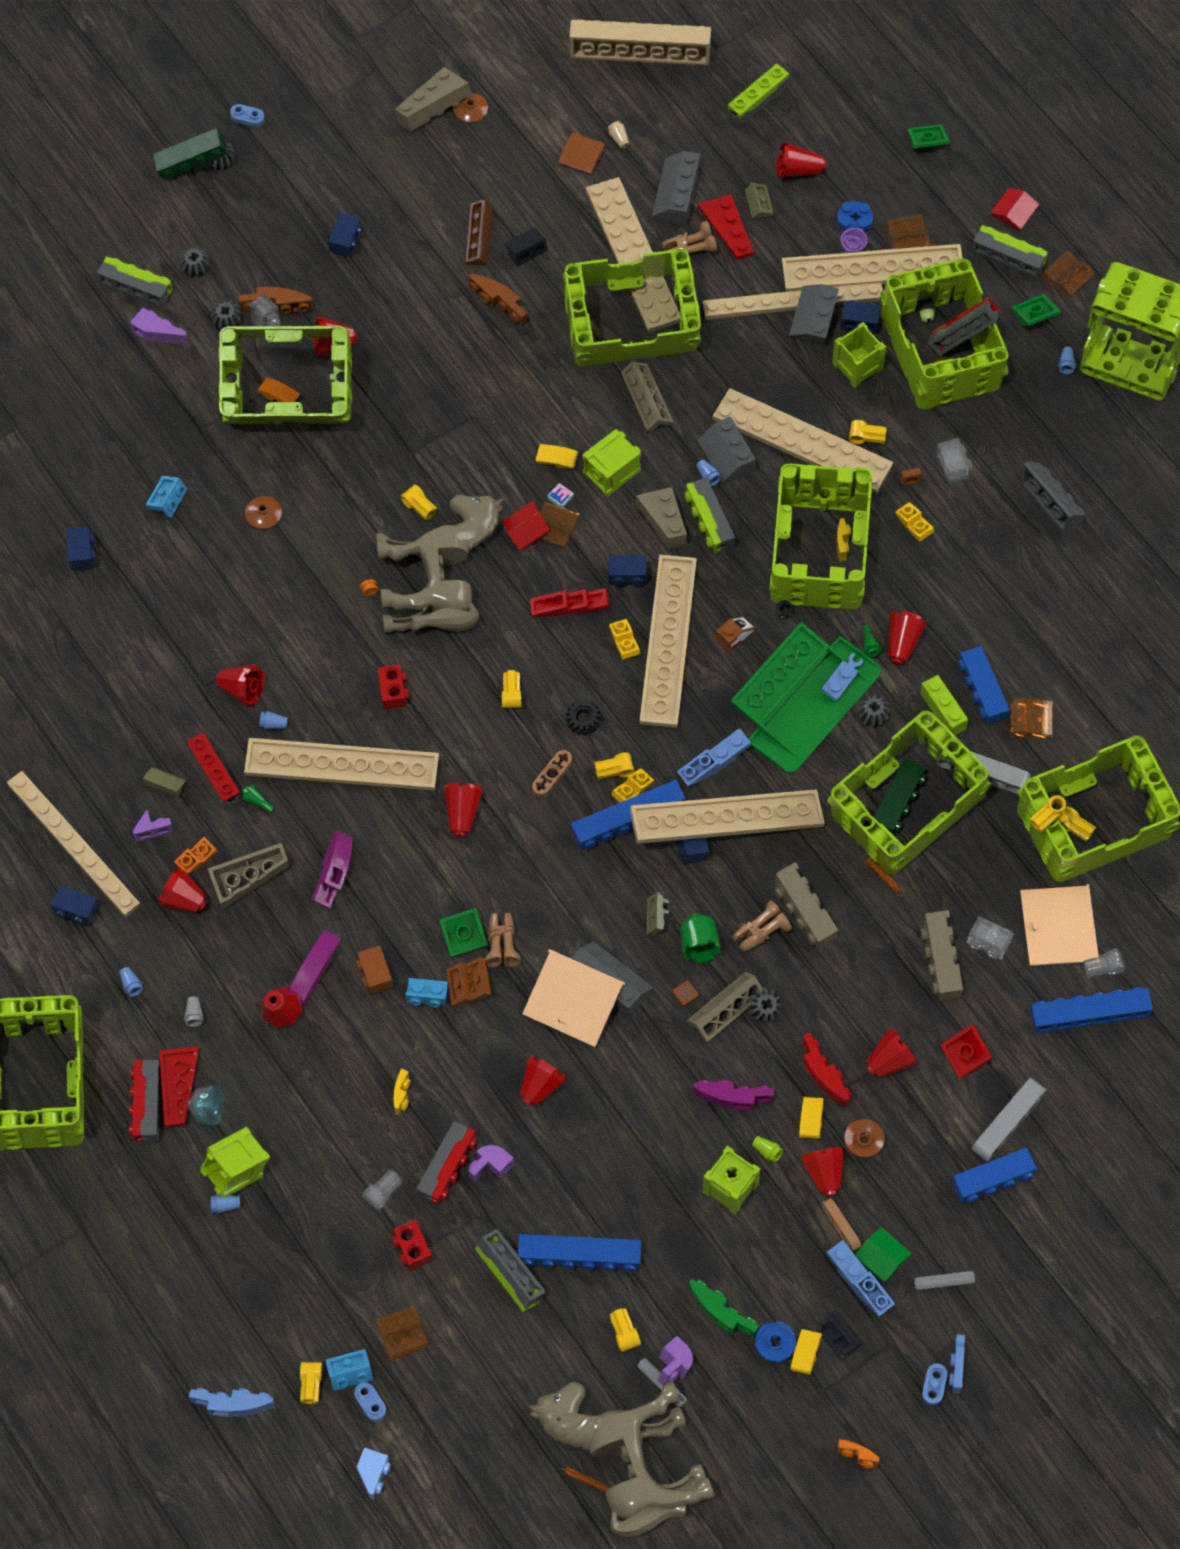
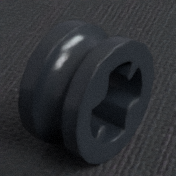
M782 600L776 606V615L780 619H789L793 614V605L789 601ZM782 607H786V613H783Z

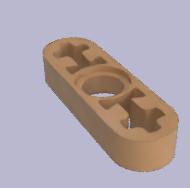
M566 750L557 752L532 784V791L536 797H546L571 767L572 755ZM566 757V758H567V762H566V761H563V762L560 764V758H561V759H564V758ZM554 770L558 775L555 778H550L547 776V772ZM544 780H545L546 783H545V785H544V790L541 789L540 791H538V787H537V786L542 787V785L544 784Z
M831 1198L822 1202L821 1206L825 1214L850 1250L853 1252L861 1247L860 1240Z

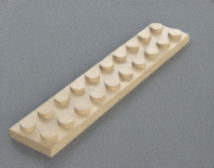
M619 177L586 187V193L618 264L639 261L643 259L644 254L653 253ZM663 276L647 277L643 279L644 285L642 287L629 289L648 333L679 323L680 313Z
M960 244L782 258L785 291H799L805 285L824 284L831 287L881 283L883 285L886 284L887 278L894 274L962 259Z
M729 388L713 415V420L717 422L731 416L739 432L811 465L851 469L858 467L868 468L872 472V492L875 494L878 493L893 467V462L731 388Z
M659 555L640 713V724L678 727L697 558Z
M249 738L244 774L245 776L435 791L439 753Z
M817 790L632 805L630 807L637 844L823 827L825 824Z

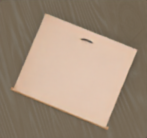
M1089 884L1076 887L1020 890L1030 966L1085 962L1100 963Z
M549 949L548 952L550 953L523 1011V1015L596 1047L620 990L626 983Z

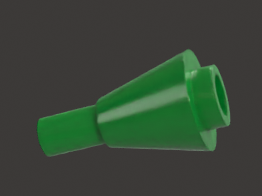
M864 625L862 627L864 632V653L869 657H876L882 651V647L871 633L870 626Z
M253 784L250 787L247 785L241 792L243 796L241 800L258 807L261 806L269 813L275 808L265 801V798Z

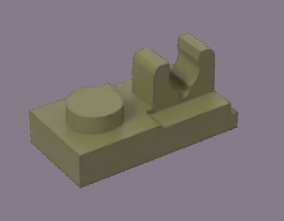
M659 892L647 898V935L651 936L664 930V916L669 913V910L663 908V906L669 904V900L664 899L663 895Z

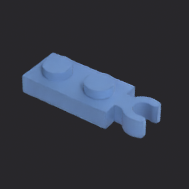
M855 653L849 656L847 663L842 661L820 690L835 702L857 675L858 671L855 669L859 668L863 663L862 659L858 663L853 661Z
M957 1334L955 1354L951 1353L950 1366H954L953 1374L950 1373L949 1386H953L952 1393L960 1394L962 1390L965 1335Z

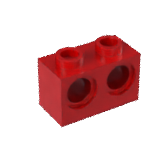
M400 664L378 667L383 709L405 707V699H409L408 688L403 687V683L406 682L405 671H401ZM390 677H396L394 680H389ZM395 693L399 694V695L396 696V697L391 696L392 694H395Z
M416 1220L393 1229L394 1236L392 1240L396 1248L400 1247L402 1254L399 1256L403 1266L407 1265L411 1271L432 1262L431 1253ZM405 1234L412 1235L410 1240L402 1239ZM412 1252H418L420 1253V1256L417 1258H411L410 1254Z

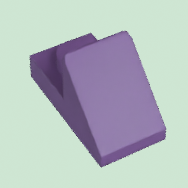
M146 810L133 830L136 842L173 833L170 818H159L155 822H151L148 810Z

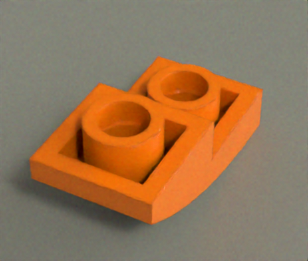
M269 377L264 380L257 390L271 402L273 399L278 402H295L300 395L289 386Z
M203 837L191 850L189 848L186 849L174 862L189 875L204 865L219 851Z
M839 1439L837 1453H842L841 1455L844 1457L858 1456L857 1464H860L863 1468L873 1469L878 1467L879 1457L872 1451L859 1444Z

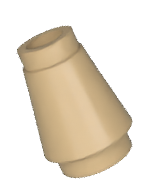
M620 121L612 123L608 127L609 135L621 149L628 147L630 143L624 124H621Z

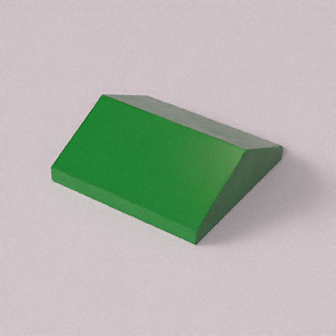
M942 124L907 129L911 148L949 144V139Z
M1044 294L1012 306V311L1022 326H1030L1060 314V310Z
M477 908L439 919L450 957L488 945Z
M882 1227L872 1234L855 1254L857 1259L884 1283L912 1255L910 1251Z

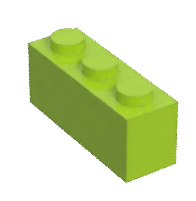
M937 675L923 682L920 694L934 715L947 726L954 736L966 730L968 718L941 678Z

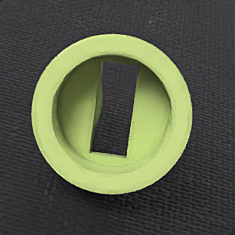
M930 308L920 311V317L923 322L927 323V319L930 322L933 321L935 316L934 309Z

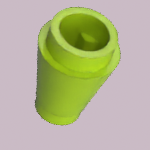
M760 1136L756 1137L753 1141L752 1146L769 1162L775 1163L780 1159L783 1149L780 1148L779 1144Z

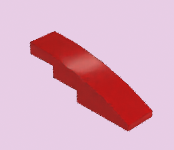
M606 588L587 592L586 589L572 593L561 591L530 599L532 617L572 615L610 608Z

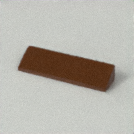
M486 199L471 203L465 261L467 265L488 264L492 205Z

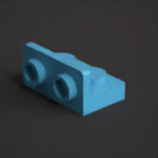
M162 476L148 499L146 506L150 510L163 511L167 517L171 518L184 497L187 487L177 477Z
M409 978L405 995L406 1003L414 1006L425 1004L434 1008L446 1006L448 982Z
M366 1349L326 1359L334 1391L373 1380Z

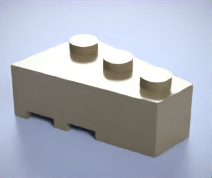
M672 487L637 495L636 508L646 517V521L652 525L666 547L672 549L685 546L687 533Z

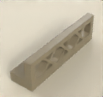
M632 361L621 374L646 430L653 431L660 424L671 425L674 422L648 364Z
M744 972L687 1020L691 1027L699 1031L704 1041L708 1042L749 1008L748 1003L753 1002L750 996H748L749 988L754 985L757 990L762 992L763 988L755 975ZM737 998H743L741 1007L734 1009V1001ZM723 1010H727V1018L724 1021H719L720 1013ZM709 1022L713 1023L712 1031L706 1034L703 1027Z

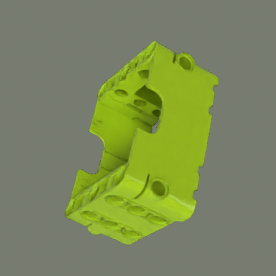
M685 249L646 253L643 259L635 262L609 264L608 259L571 263L565 267V272L563 273L565 308L568 315L574 358L579 366L693 352L698 348V344L701 342L700 311L690 257ZM672 274L674 298L676 302H680L681 308L679 318L681 331L659 333L656 339L652 341L645 340L639 343L630 342V344H622L621 339L601 342L593 341L590 317L587 314L585 304V286L603 283L608 285L610 291L642 287L644 285L643 279L647 277Z
M962 258L889 276L886 281L885 290L880 292L882 301L880 315L891 337V343L905 378L908 380L912 394L915 397L916 405L920 409L927 410L936 405L999 390L1003 376L1008 375L1007 360L1009 354L996 323L992 327L990 325L969 338L975 352L973 355L964 358H951L927 365H922L914 343L910 345L909 340L905 337V330L901 326V315L915 312L917 300L931 297L935 307L949 304L950 297L956 301L964 298L967 309L981 302L983 292L970 261Z
M1113 262L1105 278H1102L1096 298L1091 306L1087 327L1091 328L1084 346L1080 370L1084 374L1155 400H1163L1170 384L1175 379L1177 368L1180 364V284L1122 263ZM1103 318L1128 326L1132 325L1136 329L1174 342L1172 349L1165 352L1166 345L1152 340L1150 346L1131 340L1132 332L1120 328L1113 334L1111 327L1102 325Z
M342 326L224 327L220 331L219 410L222 414V422L230 424H270V422L345 424L350 421L352 404V352L349 329ZM302 335L306 336V338H332V362L334 364V374H330L332 399L334 400V403H332V413L307 414L303 413L302 404L299 402H269L265 406V413L243 414V391L241 390L243 338H266L268 342H300ZM232 374L237 375V380L234 383L228 382V377ZM340 374H345V382L337 380Z
M801 464L783 465L778 486L779 495L773 564L769 589L771 600L774 603L786 600L792 605L858 609L861 606L862 598H864L865 588L864 579L872 494L871 470L863 467L851 469ZM792 507L820 509V511L838 510L855 512L852 542L854 545L862 546L863 559L861 570L851 571L847 580L845 579V568L830 567L829 578L807 576L808 565L792 564V575H788L787 566L776 563V553L779 539H789Z
M923 711L895 734L889 746L867 765L862 763L832 789L831 796L827 799V802L831 805L833 819L858 842L885 872L896 874L985 797L991 783L988 781L987 768L933 713ZM917 738L919 743L928 745L927 752L937 762L940 759L944 761L949 759L955 765L953 778L963 788L968 786L970 790L955 802L954 808L949 813H940L915 838L903 846L882 823L880 824L865 809L866 806L853 793L865 783L870 788L875 789L899 768V763L895 757ZM864 821H869L871 825L864 827Z
M1133 736L1101 749L1093 759L1064 770L1065 766L1062 765L1029 778L1025 781L1024 786L1017 791L1020 797L1017 813L1023 820L1050 875L1057 882L1067 881L1167 840L1171 837L1173 831L1180 827L1178 822L1180 805L1154 755L1141 736ZM1119 764H1122L1124 771L1129 772L1127 779L1134 792L1140 789H1147L1150 794L1145 813L1151 825L1140 829L1139 833L1129 840L1127 838L1108 846L1103 844L1081 854H1078L1059 819L1052 822L1053 825H1049L1042 832L1037 831L1029 821L1031 817L1049 802L1048 793L1060 790L1063 797L1079 793L1096 785L1095 775L1097 773L1114 768Z
M74 996L0 999V1033L2 1032L3 1025L6 1037L22 1036V1023H27L28 1025L33 1024V1022H43L46 1035L62 1034L63 1021L68 1031L75 1032L74 1038L77 1046V1058L67 1063V1094L69 1098H76V1107L42 1108V1110L29 1112L17 1110L0 1111V1151L6 1149L77 1146L84 1140L81 1005H78V1001ZM0 1067V1100H1V1067ZM29 1119L35 1120L31 1125L26 1124V1121Z

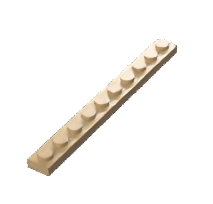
M882 284L836 286L835 288H839L835 306L844 305L845 300H855L861 303L881 301L880 292L883 291ZM801 290L703 301L705 320L793 311L797 309Z
M23 771L7 782L11 790L125 918L141 906L140 902Z

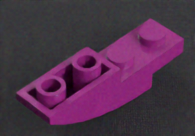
M338 830L334 831L321 864L324 868L311 901L325 908L331 907L337 890L342 888L352 852V837Z
M701 1080L693 1083L694 1095L709 1103L729 1109L754 1111L755 1103L774 1102V1088H769L768 1086H759L752 1089L743 1086L734 1089L733 1082L728 1080H718L717 1082Z

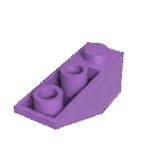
M142 308L130 322L132 333L145 341L188 344L187 334L182 328H176L167 319L158 317L152 310L148 311Z

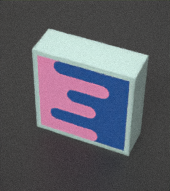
M560 483L548 495V499L561 509L574 497V493Z

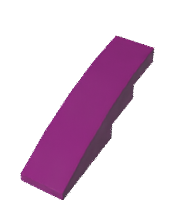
M326 930L322 932L289 988L300 996L302 1007L320 982L321 975L331 962L332 955L341 943V938Z

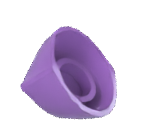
M848 229L841 235L840 241L844 252H861L865 248L867 236L862 229Z

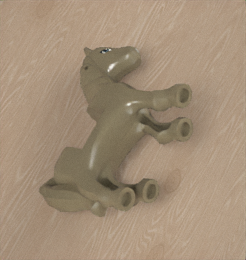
M456 495L451 499L449 505L452 511L463 519V522L429 530L411 542L392 540L383 533H376L378 559L389 557L394 561H400L412 554L419 556L428 578L426 588L414 594L402 595L393 593L389 589H381L382 608L393 607L395 610L423 609L421 612L409 617L395 618L391 615H383L384 633L392 631L404 632L410 629L416 632L420 628L428 626L447 631L461 632L472 628L477 623L479 613L472 603L470 584L461 580L444 581L443 566L464 562L468 557V552L493 533L498 524V513L503 509L500 505L503 499L495 501L491 496L469 497Z
M673 1381L663 1385L660 1395L644 1405L628 1410L607 1411L600 1415L578 1414V1408L585 1397V1388L577 1382H570L556 1393L540 1397L537 1405L530 1406V1409L533 1411L530 1415L540 1420L545 1433L549 1434L554 1440L573 1447H582L584 1450H589L591 1455L595 1457L605 1456L621 1450L624 1464L628 1463L627 1472L630 1480L611 1487L605 1493L607 1502L612 1510L611 1529L620 1536L629 1538L640 1536L670 1517H684L686 1515V1505H695L702 1500L714 1497L709 1479L705 1477L701 1464L691 1467L688 1475L672 1484L656 1483L646 1469L643 1459L642 1439H666L671 1437L676 1428L686 1426L680 1406L671 1409L669 1416L659 1423H643L652 1416L665 1414L670 1403L679 1401Z

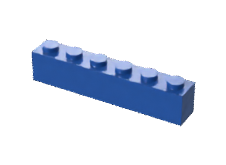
M674 780L571 823V832L580 850L591 849L597 843L610 841L614 836L627 834L633 829L630 807L632 805L686 801V798L677 780Z
M1135 987L1129 991L1115 990L1108 994L1099 992L1087 997L1078 995L1066 1000L1058 998L1052 1002L1038 1001L1031 1004L1030 1016L1034 1034L1147 1018L1151 1017L1153 1007L1148 988Z
M519 1234L518 1256L526 1267L542 1265L545 1268L562 1266L565 1269L583 1267L585 1270L603 1268L606 1271L623 1269L626 1272H635L640 1270L641 1240Z

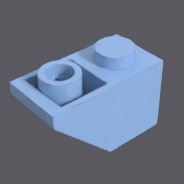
M364 1447L357 1469L370 1499L374 1500L376 1494L379 1495L383 1487L381 1481L383 1475L388 1474L391 1463H388L387 1455Z

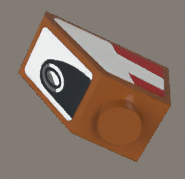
M743 616L729 619L716 630V642L730 653L756 628Z

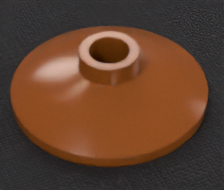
M471 93V98L467 100L464 98L459 101V105L453 107L455 116L465 123L481 121L488 113V103L481 95Z
M261 496L248 503L245 509V517L252 527L261 530L269 529L280 521L282 509L275 499Z
M859 1119L852 1122L847 1127L844 1136L845 1145L848 1150L862 1158L872 1157L879 1153L885 1140L882 1128L876 1122L869 1119ZM865 1138L868 1142L862 1143L860 1140Z

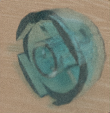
M207 1085L194 1091L188 1101V1109L195 1121L210 1126L220 1123L224 1114V1109H221V1102H225L222 1090L218 1086Z

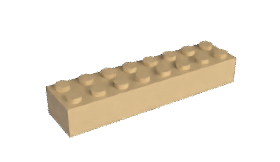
M571 20L570 58L709 65L711 27Z

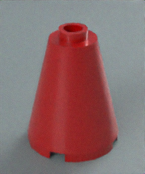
M787 142L781 143L779 150H782V153L777 156L776 173L779 174L778 178L816 175L826 170L827 161L824 160L823 156Z
M891 611L889 616L888 658L891 660V663L902 665V663L907 662L926 627L927 621H922L923 617L903 611L902 614H897V611Z
M460 783L445 784L444 791L450 832L454 833L455 837H465V834L470 833L483 793L482 787L466 783V786L460 785Z

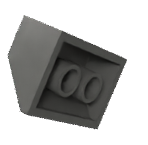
M824 284L803 286L789 337L824 346L839 288Z
M731 416L714 423L697 440L709 463L720 472V482L722 484L755 471L756 459Z

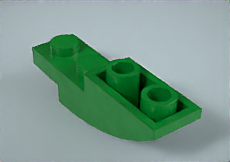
M690 1280L689 1289L693 1298L715 1324L731 1335L738 1329L755 1338L759 1325H757L754 1319L739 1315V1312L732 1307L727 1308V1298H725L722 1292L718 1290L712 1291L700 1280Z

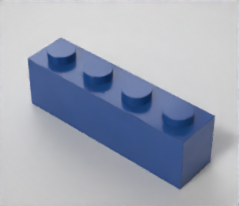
M982 646L961 652L958 667L965 674V683L972 690V699L979 706L978 711L981 719H984L987 725L1008 719L1010 709Z
M1026 1147L953 1176L952 1185L961 1204L966 1202L970 1204L977 1201L978 1197L984 1195L991 1196L1001 1188L1009 1189L1019 1181L1027 1182L1033 1179L1037 1167Z

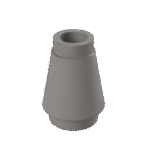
M189 997L187 999L184 1021L189 1027H198L204 1020L199 998Z

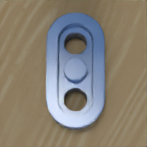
M241 104L234 105L230 109L231 119L236 123L259 127L265 121L264 113L260 109Z
M933 1364L927 1370L922 1398L928 1405H937L943 1398L948 1373L941 1364ZM938 1373L940 1378L935 1379L933 1374ZM929 1393H934L936 1397L930 1398Z
M364 1382L357 1385L354 1391L355 1399L367 1418L374 1422L381 1421L386 1415V1406L371 1384ZM362 1390H368L367 1395H362L361 1392ZM375 1406L379 1407V1411L373 1412L372 1408Z

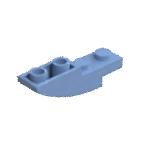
M739 728L710 751L706 749L678 770L677 773L687 786L690 787L738 759L737 755L752 744Z
M843 1240L826 1252L838 1268L837 1271L877 1316L882 1315L895 1304L872 1273L864 1268Z
M203 1388L191 1389L189 1394L191 1403L207 1406L209 1415L220 1417L254 1415L272 1409L275 1405L271 1395L267 1393H259L257 1395L243 1388H240L239 1391L233 1390L231 1397L222 1392L212 1394Z

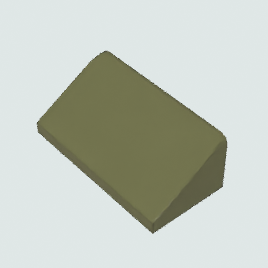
M751 183L745 189L751 217L757 219L773 216L767 186Z
M151 768L143 777L144 785L178 798L187 782L184 779L155 768Z

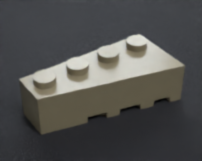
M442 68L395 109L398 123L412 131L430 121L432 116L443 114L444 110L448 107L459 105V101L472 97L469 82L447 68Z
M282 843L208 868L221 909H225L289 867Z
M794 862L776 873L774 893L779 900H783L787 912L790 915L793 914L796 918L795 921L799 929H803L806 932L809 943L820 949L838 937V929L824 908L820 909L821 904L817 895L810 893L807 879L805 876L800 877L797 872L799 867Z
M949 910L926 913L923 929H920L921 939L926 942V947H924L925 957L930 960V965H928L929 975L934 978L932 989L933 993L937 994L938 1001L962 997L963 993L959 964H955V961H957L956 947L951 946L953 943L952 927L947 925L950 918Z

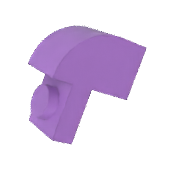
M484 1146L477 1150V1158L479 1160L473 1161L469 1166V1178L476 1182L490 1169L501 1179L514 1166V1158L499 1146Z
M678 1336L663 1348L659 1356L667 1366L662 1370L657 1381L665 1385L668 1381H674L678 1376L683 1380L692 1365V1352L687 1344Z

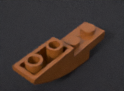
M476 274L469 275L470 289L474 293L477 292L485 304H489L492 308L498 305L503 312L506 311L510 315L514 323H518L521 327L527 324V313L521 308V298L515 292L493 279Z
M256 287V294L239 295L241 311L277 308V314H288L290 312L313 310L312 297L291 289Z

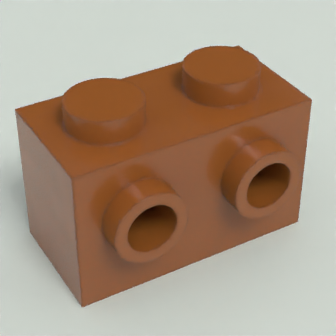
M377 946L358 952L359 960H356V965L359 972L363 971L364 977H362L364 988H368L370 994L392 988V978L381 947Z

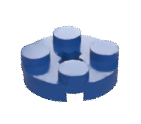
M845 202L842 204L838 211L837 224L844 229V232L852 228L866 231L872 226L873 213L867 203ZM857 216L859 218L857 219V221H853V218L851 217Z
M783 1322L764 1324L756 1334V1351L762 1359L770 1363L781 1364L787 1361L794 1354L796 1348L794 1331ZM777 1338H779V1343L781 1345L779 1347L772 1346V1342L770 1340H776Z

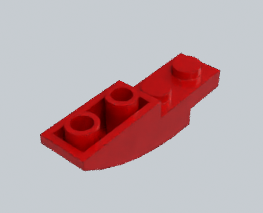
M811 1033L803 1035L802 1043L807 1052L803 1057V1064L820 1089L830 1098L844 1107L849 1106L851 1093L848 1087H844L842 1083L843 1076L839 1069L836 1070L834 1064L828 1066L825 1056H821L818 1050L820 1049L818 1040L813 1038Z

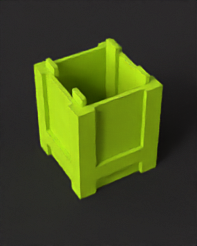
M862 322L857 325L856 329L834 341L832 364L843 372L854 388H857L861 385V382L884 369L886 346L879 342L868 330V326Z
M617 429L583 454V473L607 497L641 472L639 467L641 465L639 463L641 450L637 446L633 447L625 439L626 435Z
M245 1127L209 1146L200 1172L204 1177L208 1176L216 1187L214 1190L217 1194L226 1198L261 1179L264 1174L265 1164L269 1161L270 1156L255 1140L250 1130Z
M727 1145L719 1160L704 1175L703 1193L708 1197L712 1196L729 1208L732 1214L736 1215L752 1190L755 1191L758 1187L761 1168L755 1164L751 1165L734 1153V1150ZM727 1171L735 1172L736 1177L729 1178Z

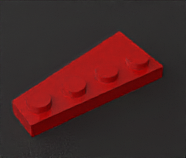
M732 195L698 203L697 208L700 212H703L706 216L705 219L709 224H712L715 232L723 239L724 244L736 260L754 256V251Z
M199 1046L159 1051L165 1128L186 1125Z

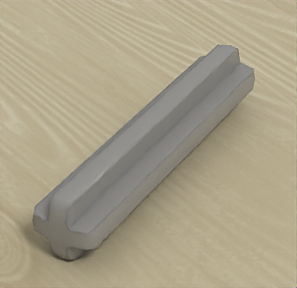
M973 1271L918 1277L915 1278L914 1284L917 1290L970 1284L975 1282V1275Z
M646 1358L642 1359L638 1364V1368L662 1390L663 1385L657 1381L661 1373ZM676 1388L679 1401L675 1402V1404L681 1407L686 1403L687 1399Z

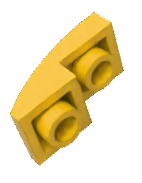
M540 444L535 461L538 464L555 465L557 468L574 469L578 451L560 446Z
M910 502L895 511L902 524L919 542L934 533V527L922 518L921 512Z
M844 518L840 519L837 531L836 546L839 562L847 560V553H849L848 541L849 535H851V528L849 524L846 525Z
M627 619L609 624L611 634L622 660L639 655L640 649L633 637V631Z
M640 768L628 776L626 782L615 788L611 795L621 803L642 794L653 784L654 780Z
M404 1069L400 1070L394 1089L395 1114L398 1116L402 1110H406L409 1104L406 1090L411 1080L409 1079V1072Z
M803 1098L800 1137L820 1138L824 1098Z
M801 1330L791 1363L792 1371L811 1374L816 1361V1353L822 1340L821 1333Z

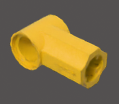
M854 420L851 422L849 441L854 444H863L865 441L885 444L887 427L867 425L862 420Z
M413 485L400 496L405 506L409 509L413 508L425 521L430 520L437 512V508L425 497V494L417 485Z
M509 670L503 673L504 691H502V708H521L520 673L515 670Z
M620 753L613 759L594 762L598 780L617 775L624 778L635 772L630 753Z
M1059 795L1051 797L1049 802L1029 819L1032 826L1037 831L1042 832L1054 820L1061 817L1066 807L1065 799ZM1057 803L1061 805L1062 808L1059 810H1055L1052 808L1051 805Z
M1068 806L1065 807L1064 814L1057 818L1067 832L1070 831L1086 842L1090 840L1096 830L1094 825L1081 818L1076 810Z
M626 1308L618 1309L611 1313L610 1319L615 1329L616 1340L621 1352L641 1346L636 1328L632 1326Z
M301 1362L300 1381L302 1383L300 1401L305 1404L319 1403L322 1363Z

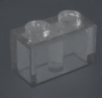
M264 293L250 304L252 320L255 326H281L278 306Z
M959 438L938 443L936 454L948 483L970 478V472L973 469L970 459H967L965 446L960 443Z
M979 916L968 935L967 943L976 950L981 949L987 952L992 958L1002 960L1012 943L1014 933Z

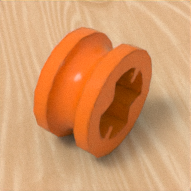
M371 579L361 583L360 588L364 596H372L379 591L376 581Z

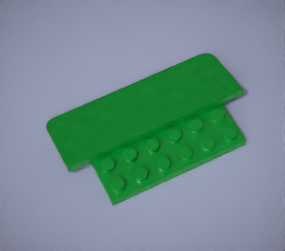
M801 622L729 703L758 727L748 738L752 744L749 747L784 772L793 773L881 674V668L868 655L841 636L829 646ZM855 653L853 661L858 663L862 659L863 663L859 668L855 669L858 671L857 675L835 702L820 690L842 661L847 663L849 656Z

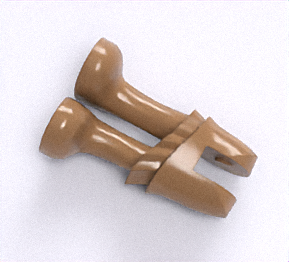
M708 221L702 222L700 231L695 234L687 235L686 232L683 236L679 234L662 243L666 251L685 249L688 253L717 251L714 236L711 235ZM695 242H700V243H697V244L689 245V246H688V244L695 243Z
M770 900L766 905V910L751 923H744L733 934L732 938L735 942H739L748 937L740 945L741 950L745 952L764 943L765 939H770L768 935L773 931L781 928L784 932H789L792 930V926L786 916L780 912L779 907ZM771 918H775V919H773L770 923H768L766 926H764L763 928L759 929V927H760L762 924H764L766 921H768V920L771 919Z
M497 913L491 914L489 937L487 939L491 943V951L485 957L487 967L494 968L502 964L500 941L503 939L504 964L508 967H516L521 964V957L513 947L515 927L511 913H505V926H498Z

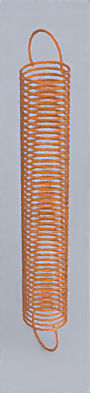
M870 857L866 863H869L868 865L873 867L872 869L876 871L875 873H878L880 866L878 864L874 865L875 861L872 863L873 859ZM885 871L879 876L896 894L901 889Z
M572 1468L565 1469L566 1475L599 1488L600 1491L606 1493L610 1489L603 1486L606 1484L601 1481L579 1475H584L579 1471L571 1470Z

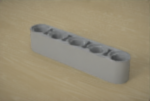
M972 752L987 768L988 781L993 786L1017 794V791L1024 786L1025 781L1031 778L1030 773ZM940 759L938 762L936 761L940 767L954 771L955 765L949 759L947 761Z
M1032 1078L1028 1079L979 1137L971 1150L989 1162L1043 1098L1047 1089Z

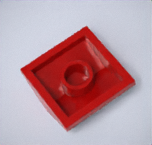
M1008 188L990 212V215L1021 231L1039 207V204L1025 191Z
M534 501L503 521L507 533L520 551L551 531Z
M974 1024L940 1045L959 1079L980 1070L993 1058Z

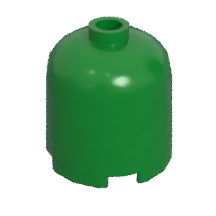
M693 914L682 922L680 926L682 955L687 962L691 959L696 960L697 964L713 961L716 954H721L717 926L711 917Z

